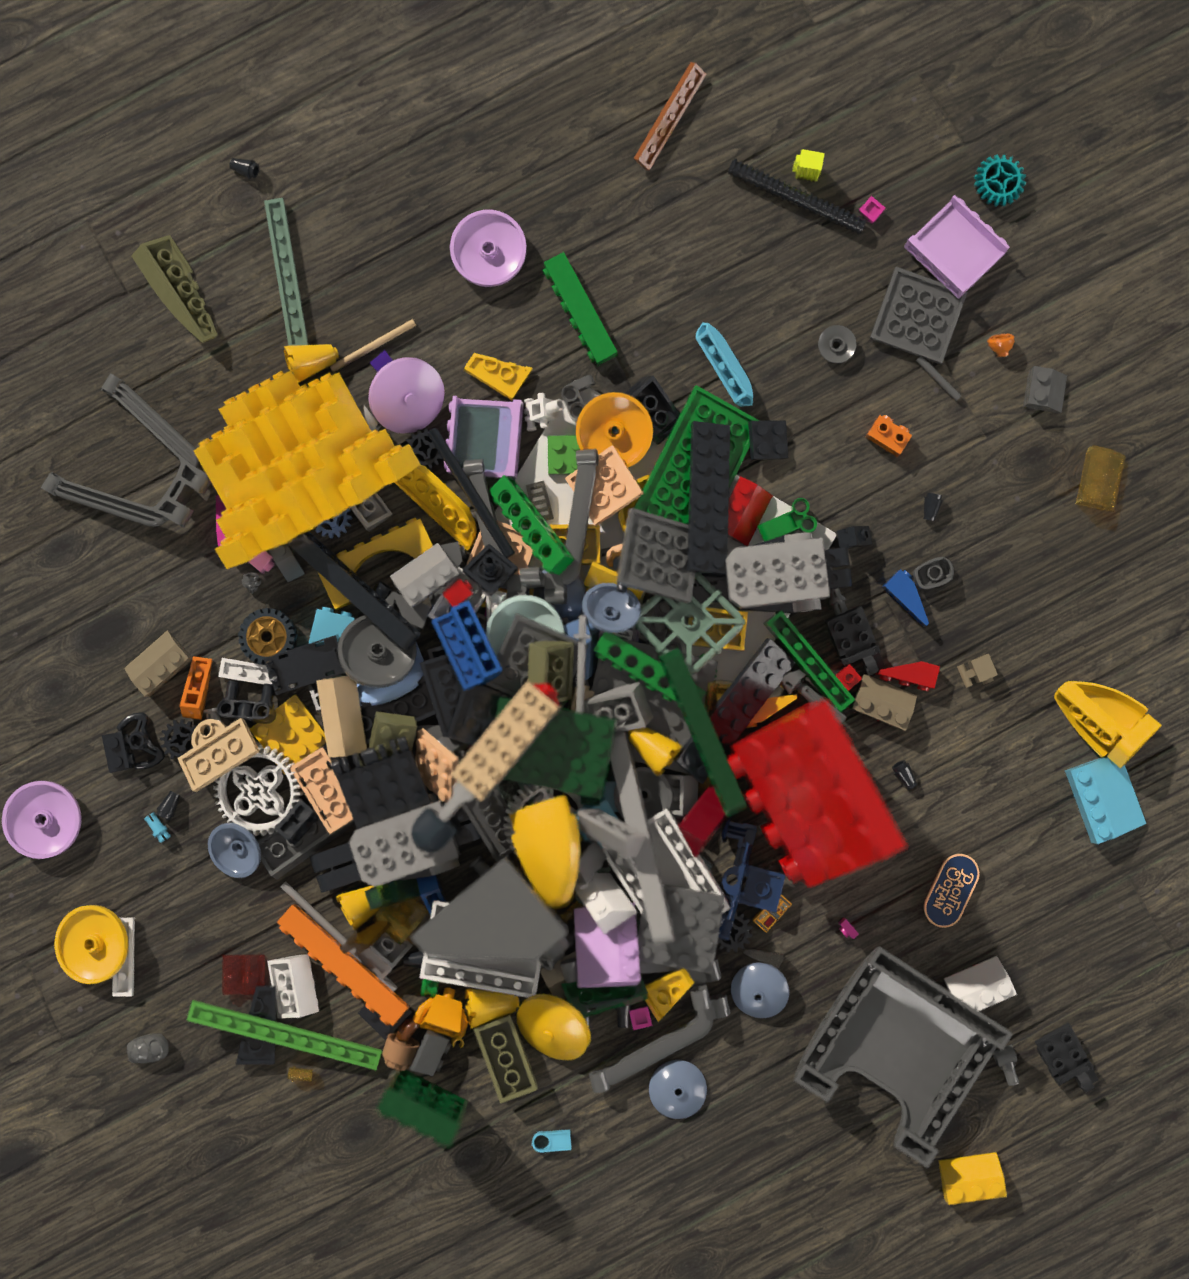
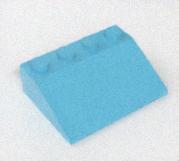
M1108 755L1065 770L1091 843L1094 844L1116 838L1146 824L1125 765L1120 769L1107 757Z

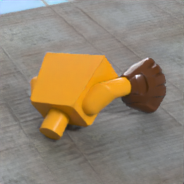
M444 988L443 996L435 995L434 998H429L420 1005L414 1017L405 1020L397 1029L396 1036L398 1040L406 1042L420 1025L421 1028L453 1037L451 1039L453 1047L455 1042L460 1040L459 1047L462 1048L464 1046L462 1037L465 1036L468 1019L465 1010L462 1008V1002L454 1000L455 990Z

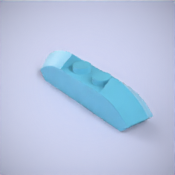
M702 322L696 332V340L734 403L740 407L753 405L751 383L728 343L717 329L709 323Z

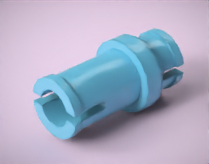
M155 812L150 814L154 822H152L149 816L144 818L154 832L153 836L157 837L160 843L165 841L162 837L163 835L166 839L171 837L167 832L168 828L163 826Z

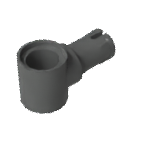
M1005 1046L1003 1050L996 1049L993 1056L997 1066L1003 1070L1008 1085L1018 1084L1019 1080L1015 1070L1017 1056L1013 1046Z

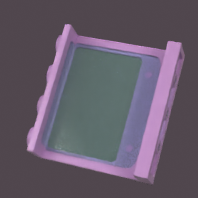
M453 396V400L449 403L451 420H448L447 430L450 431L449 439L446 440V444L463 471L465 460L484 459L486 477L501 478L503 475L517 479L524 406L521 400L513 399V402L459 399L457 396ZM444 461V469H447L446 472L453 475Z

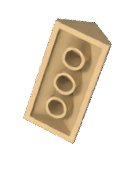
M349 676L317 680L328 757H344L366 750L367 745L357 682L353 681Z

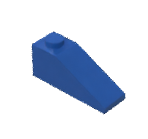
M900 569L882 588L921 626L925 627L929 622L915 583L911 580L913 577L906 570L902 571Z

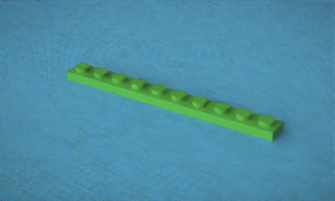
M195 1000L192 1001L187 1021L377 1070L382 1053L381 1049Z

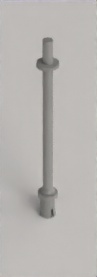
M579 615V634H574V638L578 639L576 711L584 712L586 639L591 638L590 634H586L587 616Z

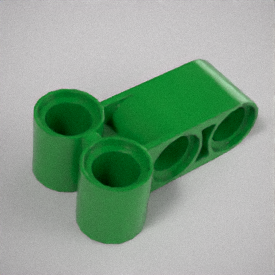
M798 498L791 505L790 512L758 525L757 527L763 541L784 536L800 530L802 533L814 532L817 528V520L813 516H807L806 514L809 511V502L804 498ZM795 504H804L805 511L798 512L795 509ZM805 520L812 522L813 528L811 530H806L803 527Z

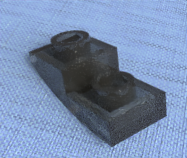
M503 779L498 788L511 809L509 802H515L513 796L518 797L520 795L518 793L520 787L517 781ZM527 802L524 804L522 809L529 807Z

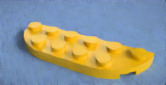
M419 465L400 480L394 482L462 546L464 545L467 551L473 547L476 540V524L470 508L429 469Z

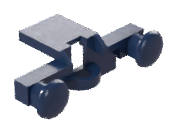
M732 816L727 817L722 829L723 843H726L728 837L739 840L734 861L735 866L725 871L722 878L724 890L731 895L725 896L730 909L721 915L718 938L729 940L738 903L777 913L786 878L784 874L748 865L758 827L747 823L739 824L732 822ZM732 874L738 878L737 884L733 886L727 883L728 876ZM745 876L747 877L744 892L740 891L743 877Z

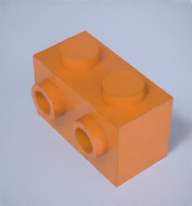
M879 415L865 437L898 457L912 435L906 427L895 425L890 417Z

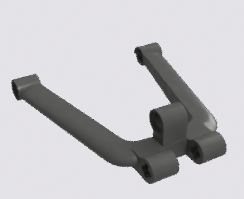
M110 373L101 390L117 399L180 459L181 465L175 479L163 498L153 507L67 481L53 472L49 473L41 488L54 496H59L146 526H160L170 519L184 528L194 513L193 510L186 507L193 492L197 490L204 495L212 483L207 474L199 470L200 462L193 451L196 448L134 390L126 385L123 380Z
M597 449L576 451L577 476L565 545L575 560L560 575L543 573L541 567L521 568L520 575L514 574L501 586V588L507 589V599L520 595H530L529 589L545 588L544 597L545 601L549 604H567V585L577 579L582 565L596 466L599 464ZM484 459L465 460L463 468L466 476L498 525L486 481ZM475 511L484 548L490 544L502 554Z
M716 957L714 958L712 974L686 969L694 981L690 990L694 1009L696 1010L694 1019L610 1066L604 1067V1070L601 1069L589 1073L594 1093L605 1092L610 1089L611 1085L700 1040L710 1032L713 1026V1019L724 1018L731 1014L726 994L709 996L707 986L705 985V982L716 981L722 977ZM569 958L561 961L560 965L564 981L566 983L578 981L577 959ZM639 961L640 973L666 972L679 969L678 967Z

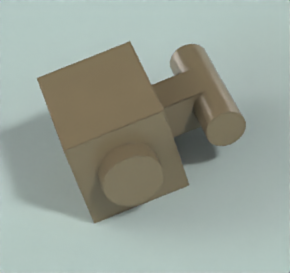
M989 654L968 661L970 670H966L964 664L957 666L966 688L973 685L971 677H974L976 683L982 682L984 685L994 681L993 677L998 675Z

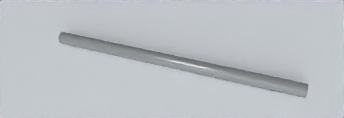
M287 882L282 884L281 888L341 945L347 941L334 926ZM355 948L349 951L373 974H375L382 982H384L392 991H395L398 988L387 976L384 979L380 978L364 962H362L356 955H354V953L357 951Z

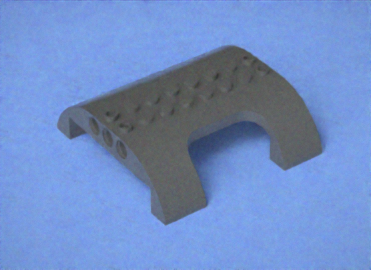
M877 947L853 973L819 1025L800 1060L794 1081L828 1102L838 1087L836 1080L843 1073L855 1071L894 1095L901 1105L902 1115L895 1135L894 1146L928 1168L938 1153L935 1144L995 1049L998 1047L1003 1050L1013 1033L881 947Z

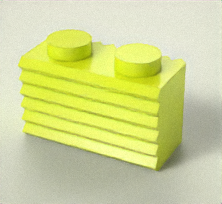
M802 149L800 155H796L792 172H796V179L799 177L800 179L803 178V180L807 179L808 181L810 179L816 182L822 170L824 153Z

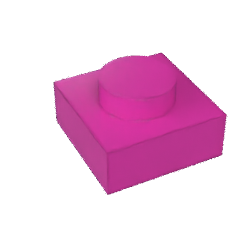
M871 196L858 212L873 224L883 213L885 207Z
M845 918L838 922L841 926L839 930L846 938L850 936L854 939L859 935Z
M648 1006L629 1010L633 1030L652 1026Z

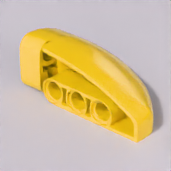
M1068 681L1054 694L1060 709L1080 736L1100 757L1103 758L1108 754L1107 757L1120 769L1162 726L1150 714H1146L1148 708L1143 704L1107 686L1088 682Z
M566 796L540 802L509 815L513 830L517 832L511 838L519 859L531 883L549 907L560 906L570 900L579 868L580 841L576 816L570 815L571 811Z

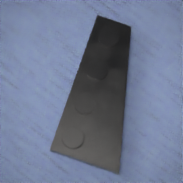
M256 985L249 1015L276 1022V985ZM243 1035L235 1065L275 1064V1043Z

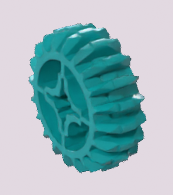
M997 154L994 156V159L988 157L987 162L983 161L980 164L981 167H978L976 170L978 174L974 176V179L977 180L974 186L980 187L976 192L977 194L983 193L981 200L988 198L987 204L994 201V206H998L999 202L1002 206H1005L1007 202L1012 204L1013 199L1017 200L1020 197L1019 194H1022L1024 191L1022 187L1026 185V182L1023 181L1026 174H1020L1024 169L1023 167H1017L1019 161L1013 163V157L1006 160L1005 154L1000 159ZM995 168L994 176L986 179L987 171ZM997 178H1001L1003 183H999ZM1014 182L1013 190L1006 193V185Z

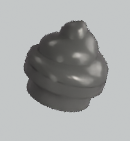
M247 573L243 575L242 584L249 592L254 593L261 584V578H259L257 573Z

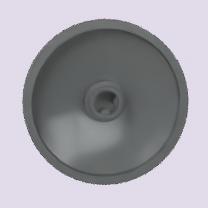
M365 615L352 621L343 631L338 644V658L342 669L353 681L366 687L384 688L400 682L410 673L415 663L417 648L416 642L409 650L401 648Z

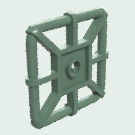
M697 572L695 573V579L711 594L702 605L693 596L688 604L683 602L676 604L672 599L654 595L641 607L639 619L635 624L636 628L653 644L656 651L662 655L669 652L666 646L678 637L686 646V665L691 675L700 671L716 654L719 655L722 652L721 649L745 625V619L722 595V592L719 589L717 590L701 573ZM661 599H664L672 608L665 617H643ZM716 599L735 619L714 618L706 608ZM693 617V625H686L684 618ZM643 623H664L673 633L661 643ZM714 624L735 625L717 643L705 633ZM701 637L711 649L692 666V645Z

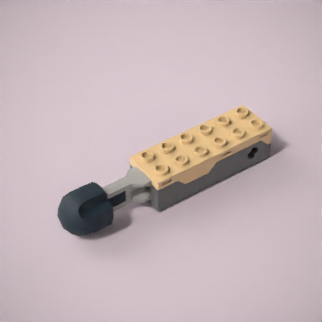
M527 682L451 774L458 780L453 786V797L440 812L433 808H425L412 826V841L418 849L427 853H434L443 849L456 834V828L449 820L466 801L474 800L476 797L481 801L488 799L560 712L562 707L558 704L557 691L548 683L534 684Z

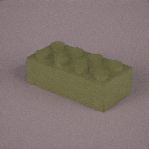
M376 712L369 748L375 747L379 758L382 759L378 745L383 744L388 756L394 754L390 747V741L395 740L401 752L397 738L406 736L412 751L417 728L415 718L413 716Z
M512 1013L475 1027L474 1031L500 1104L536 1091L538 1085Z

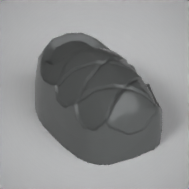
M945 557L931 559L913 570L915 583L920 589H930L944 585L952 580L954 574L951 561Z
M161 1033L137 1037L127 1045V1055L131 1063L156 1062L166 1058L169 1052L168 1041Z

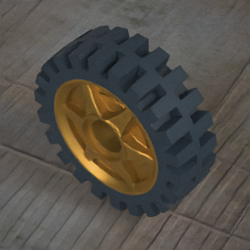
M264 608L250 613L240 626V632L238 633L240 648L247 658L257 664L266 665L264 658L294 649L297 643L296 628L292 620L281 611ZM266 632H271L272 639L269 642H265L263 639ZM282 654L279 658H286L288 657V654Z

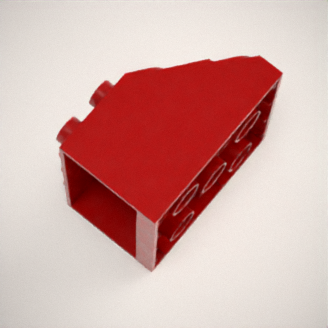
M827 699L807 702L735 741L730 746L731 754L727 755L726 758L736 779L744 776L750 787L742 791V795L752 812L757 814L763 811L768 822L760 826L761 831L769 845L773 846L774 849L782 846L786 856L778 860L788 880L792 881L793 884L801 881L806 886L812 887L886 858L906 847Z

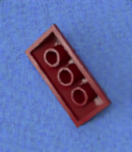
M712 783L678 826L694 857L699 856L728 817L720 804Z

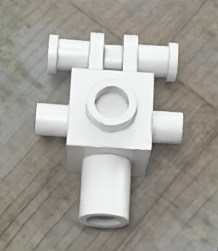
M538 393V399L536 400L531 398L525 399L526 408L524 413L527 414L525 417L528 426L527 431L536 430L535 422L540 423V428H547L548 422L557 419V412L564 409L563 401L561 399L545 398V393Z

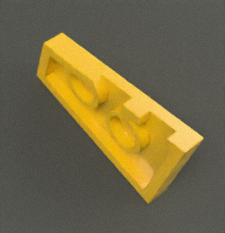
M476 353L472 355L464 367L465 372L510 400H513L533 369Z
M679 968L645 984L648 992V999L645 1002L658 1022L694 984L686 969Z

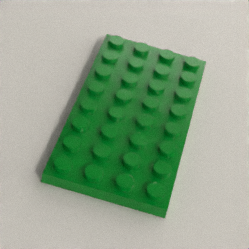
M695 385L642 489L644 494L637 499L633 508L688 525L691 423L699 421L730 425V488L750 447L748 422L759 420Z

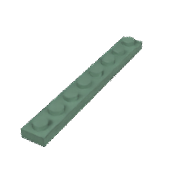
M283 198L265 200L288 345H309L285 202Z

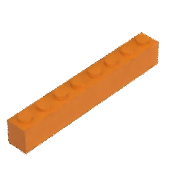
M292 904L277 921L280 925L279 929L283 933L292 935L295 938L293 941L299 947L303 948L304 946L309 951L308 955L312 959L321 961L324 970L330 974L333 972L338 977L336 980L345 987L347 985L351 988V994L359 1000L362 998L366 1002L365 1006L374 1013L376 1011L381 1015L380 1020L387 1026L389 1024L394 1026L410 1008L404 1000L350 952L344 954L339 949L342 945L298 905Z

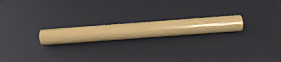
M411 319L330 366L332 371L335 372L415 327V322Z

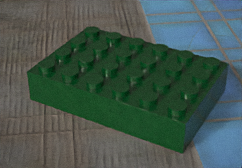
M506 696L499 698L496 719L514 698ZM562 708L504 779L601 799L605 792L618 719Z
M397 1070L376 1110L380 1111L379 1114L387 1119L392 1117L398 1120L397 1123L405 1128L410 1126L416 1129L417 1134L423 1137L428 1135L435 1139V1143L445 1147V1145H451L461 1125L468 1100L408 1070Z

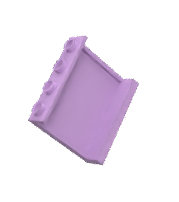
M954 195L951 201L915 236L912 235L907 240L904 248L959 299L1005 255L1009 246L1003 238L994 233L991 226L985 224L976 212L971 211L962 199Z

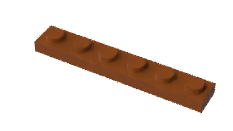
M691 62L634 157V160L645 170L651 169L706 76V73L696 63Z

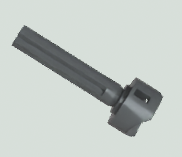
M795 668L791 673H786L780 682L781 688L789 695L798 691L809 702L825 700L804 683L807 675L798 668ZM829 703L840 725H842L847 717Z

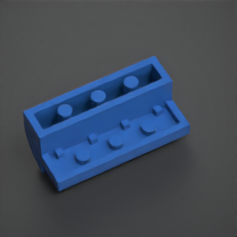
M469 600L452 607L450 613L432 620L436 633L464 691L480 684L482 686L501 674L500 664Z

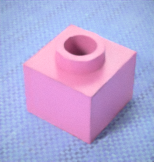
M263 551L249 561L251 565L262 573L265 571L269 572L275 565L272 555L267 551Z

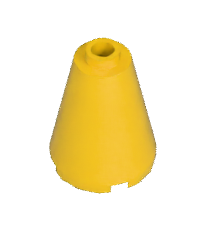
M331 344L284 346L287 368L292 371L298 383L335 364L336 359L339 358L336 347L333 348Z
M647 727L632 729L628 732V735H630L628 740L657 776L665 772L662 768L670 766L683 747L681 744Z
M380 884L375 887L370 885L336 896L337 902L341 903L342 906L340 908L348 923L353 927V930H356L391 899L389 895L392 892L387 884Z
M471 988L465 990V999L469 998L465 1006L468 1023L471 1025L470 1028L478 1027L516 1012V1008L519 1007L518 996Z

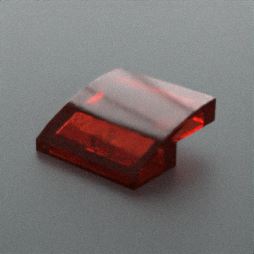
M223 955L222 994L250 995L254 994L256 985H264L265 955Z

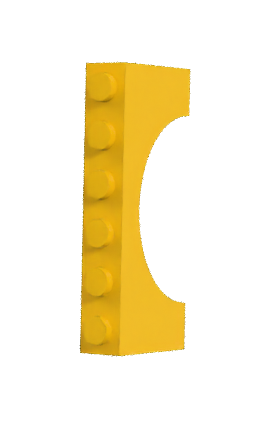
M413 518L408 520L406 525L401 528L399 526L393 527L388 530V534L384 536L381 534L371 538V542L367 544L361 542L354 546V550L349 552L344 550L336 554V556L356 574L359 567L376 554L396 551L408 554L415 559L433 547V544L422 520ZM318 572L334 609L339 610L352 604Z

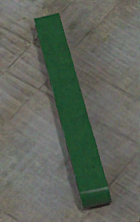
M676 648L660 655L659 661L725 814L730 817L747 808L745 800L682 653Z

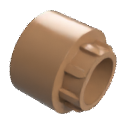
M396 1033L388 1034L382 1052L385 1064L395 1070L403 1071L408 1069L414 1062L420 1043L412 1037L405 1042L398 1040Z

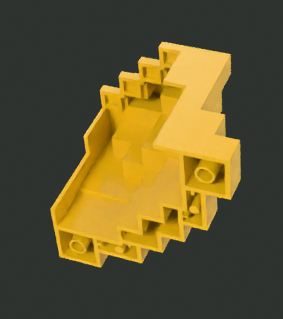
M291 370L286 373L280 371L272 376L273 380L268 378L259 383L261 386L255 384L248 388L249 393L244 391L235 396L236 399L233 396L224 401L225 406L221 407L219 411L227 426L224 427L223 432L220 430L212 434L211 437L213 439L209 440L207 438L199 442L200 447L193 450L227 508L221 512L222 516L216 520L226 538L221 540V545L215 549L226 569L248 562L263 551L289 542L297 535L313 529L324 520L339 515L348 507L363 502L382 487L400 480L421 465L410 444L403 447L401 444L395 446L386 429L379 432L377 429L370 430L339 372L334 375L328 373L320 377L321 381L317 378L309 382L308 387L306 384L300 386Z

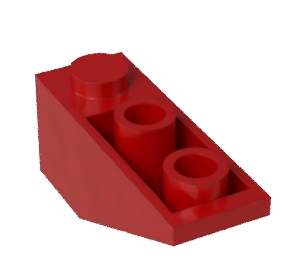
M921 661L882 669L876 675H880V679L889 682L892 679L899 680L898 684L910 687V684L917 685V689L928 692L929 689H935L940 666Z

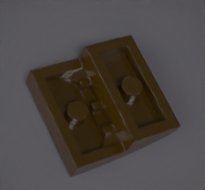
M389 921L365 923L339 949L345 954L355 948L360 954L369 949L392 924Z

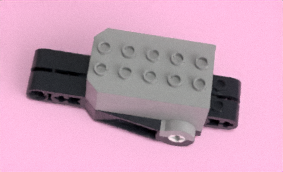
M810 532L784 535L748 547L734 548L725 560L726 575L701 573L710 583L717 582L713 586L717 590L719 589L722 595L736 609L745 611L800 613L821 610L820 600H825L830 596V589L852 587L850 569L831 571V568L850 565L848 548L824 550L823 539H813ZM694 579L696 587H693L692 596L702 605L711 594L703 586H699L700 583Z
M435 793L429 794L431 804L357 829L349 843L311 855L309 858L315 873L328 868L332 870L316 876L321 893L361 879L375 887L388 882L433 876L460 866L458 857L462 855L460 845L480 839L481 837L472 822L461 825V822L469 820L461 806L449 820L456 828V834L440 851L434 853H427L418 849L411 837V829L415 820L425 808H433L440 812L446 805L444 801H438ZM352 861V864L336 869V865Z

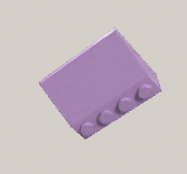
M586 907L574 909L578 987L637 985L640 982L636 914L606 934H603Z

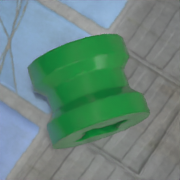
M423 979L421 996L430 995L434 998L438 994L439 981Z

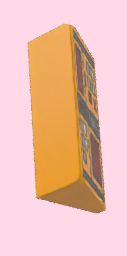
M781 895L777 913L761 909L752 920L767 933L792 904Z

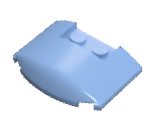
M417 642L414 666L403 680L384 688H371L357 683L360 706H362L361 702L371 703L373 706L395 700L419 685L417 682L423 676L419 663L424 662Z

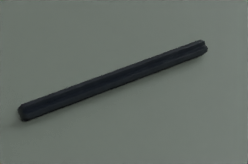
M436 428L431 429L428 432V436L502 554L506 558L513 556L515 553L443 437Z

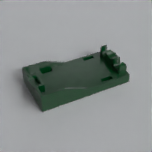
M641 974L640 982L637 985L578 987V981L561 984L567 1003L572 1005L583 1018L648 999V992Z

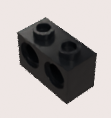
M300 799L274 829L287 841L296 845L319 819V816L311 806Z

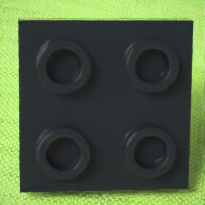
M488 544L462 571L488 595L492 596L518 571V567L492 545Z

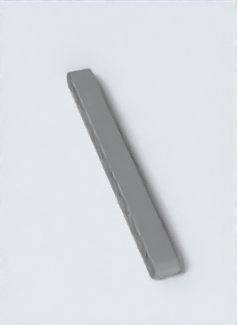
M626 731L617 732L613 744L611 763L625 823L646 835L637 857H634V862L653 942L655 945L675 941L674 929Z

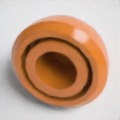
M1012 334L994 335L988 339V345L992 351L997 353V357H1005L1009 355L1008 352L1014 345L1015 337Z

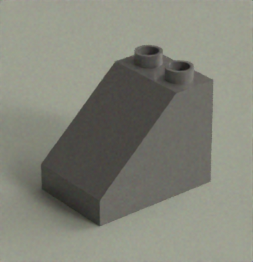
M509 855L503 858L411 936L426 956L536 960L544 954L551 961L568 947L567 943L569 942L564 937L568 931L566 923L552 907H549L544 902L531 881Z

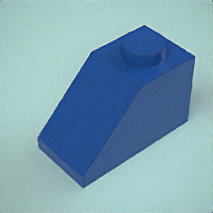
M436 875L416 878L420 895L430 916L434 900L446 901Z

